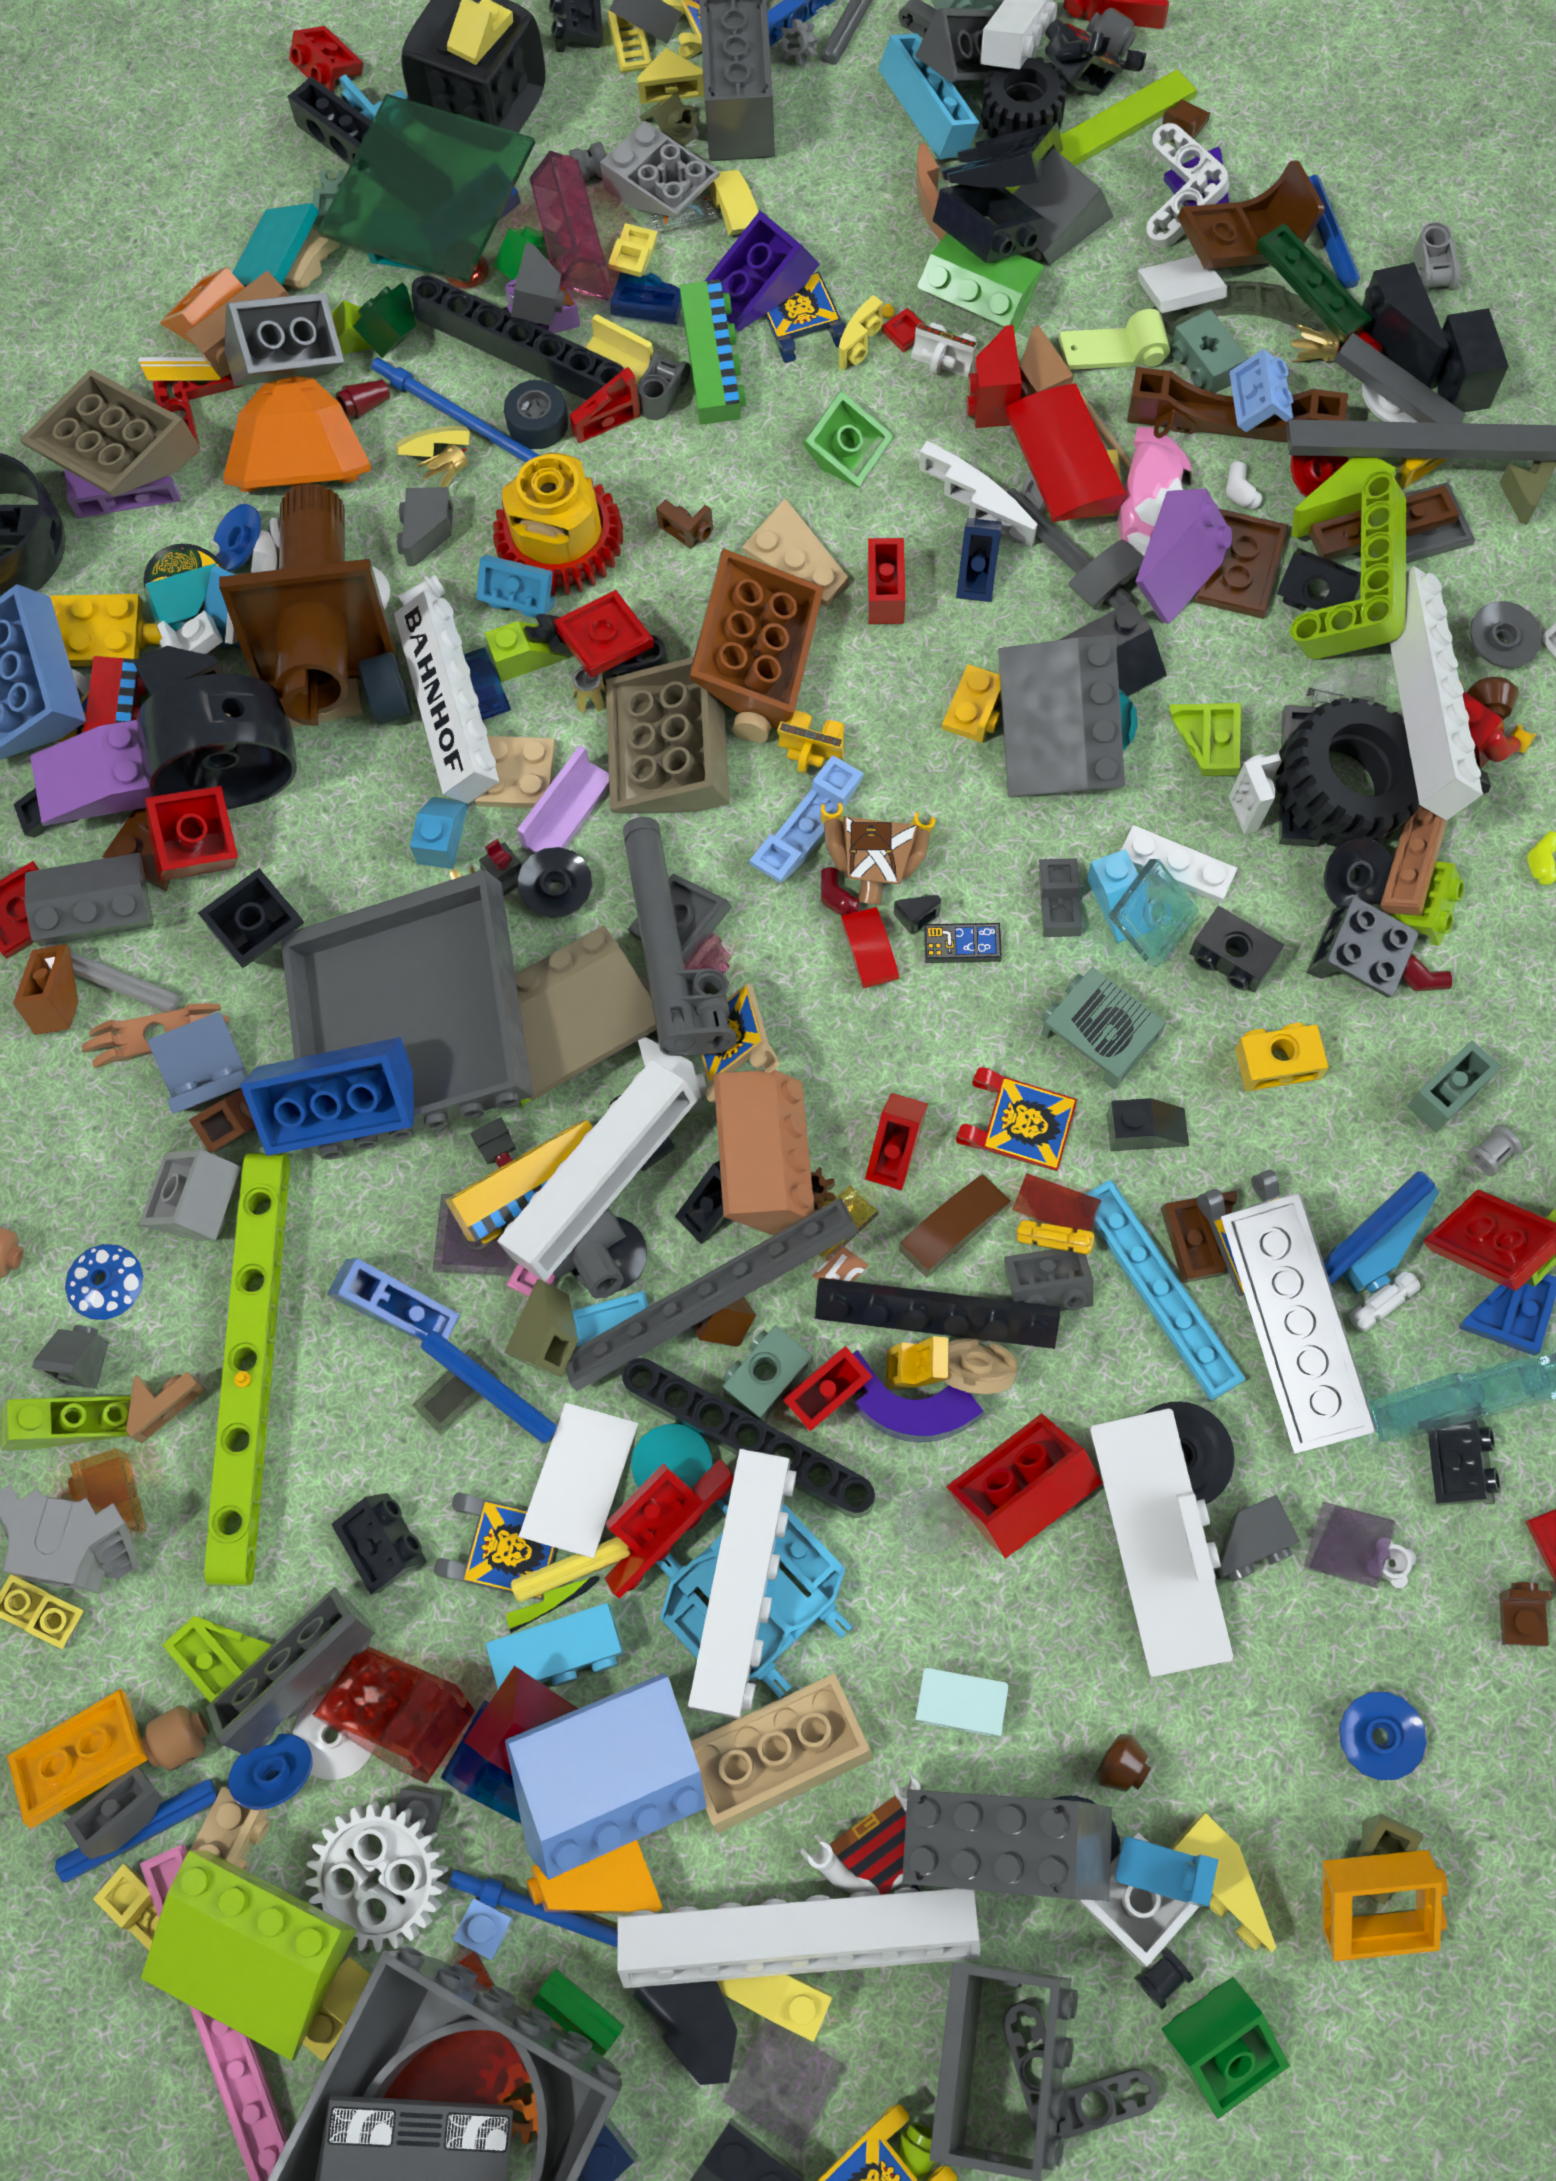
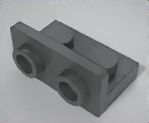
M1070 1248L1069 1252L1051 1249L1004 1257V1268L1012 1294V1301L1060 1307V1311H1073L1093 1305L1094 1280L1086 1255L1074 1253L1073 1248Z

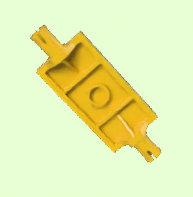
M139 594L50 596L70 667L92 666L94 656L139 659V652L142 649H146L147 645H161L162 635L159 633L156 623H147L143 620V600Z

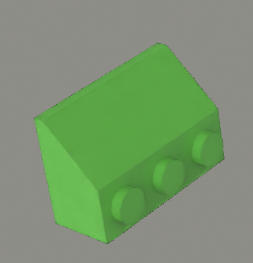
M947 233L930 254L917 288L928 295L1003 328L1006 325H1014V332L1016 333L1045 266L1019 254L985 263Z

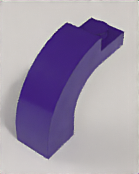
M857 1350L853 1353L872 1375V1378L855 1392L856 1395L861 1391L864 1393V1396L855 1401V1410L878 1431L908 1442H934L957 1435L982 1418L984 1411L973 1396L950 1385L936 1395L920 1400L905 1399L893 1394L881 1383L860 1352Z

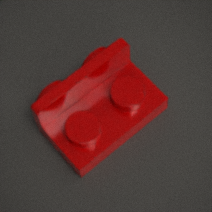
M326 26L293 31L289 60L307 78L313 77L334 93L336 79H340L343 75L347 77L362 75L364 62Z

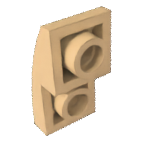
M311 229L283 284L289 285L293 289H303L308 287L312 280L322 274L320 261L326 260L328 254L340 247L337 234Z

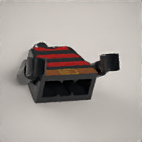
M1060 19L1051 22L1045 31V35L1050 40L1045 47L1047 56L1071 85L1093 94L1100 95L1123 69L1140 72L1144 68L1146 53L1128 50L1126 61H1123L1121 56L1110 57L1107 50L1111 38L1104 37V34L1101 32L1092 31L1090 36L1084 30L1071 24H1063Z

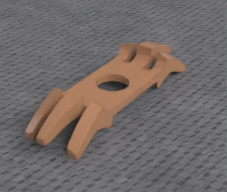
M187 1004L185 1008L123 1021L109 1020L90 1030L89 1036L97 1037L82 1045V1052L113 1047L92 1061L94 1068L105 1066L115 1061L129 1060L134 1056L152 1053L144 1036L146 1029L150 1025L161 1024L165 1027V1031L168 1032L212 1015L210 1013L220 1011V1004ZM223 1015L226 1024L230 1023L229 1017L227 1015Z

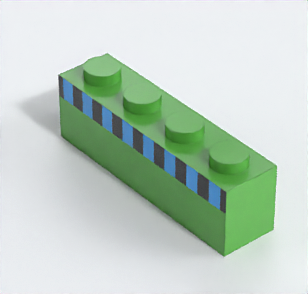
M720 279L679 285L699 423L702 425L741 419L740 407L746 406L744 385L737 386L736 376H741L739 354L732 355L731 345H736L734 323L727 324L726 315L732 314L729 292L722 293Z

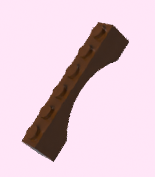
M1136 367L1127 422L1155 426V419L1174 409L1195 422L1197 426L1196 431L1287 442L1286 427L1288 422H1285L1276 414L1245 432L1237 426L1233 397L1201 389L1183 380L1172 371ZM1311 389L1292 395L1293 419L1291 420H1346L1348 393ZM1181 423L1177 426L1178 429H1191V426L1186 423Z

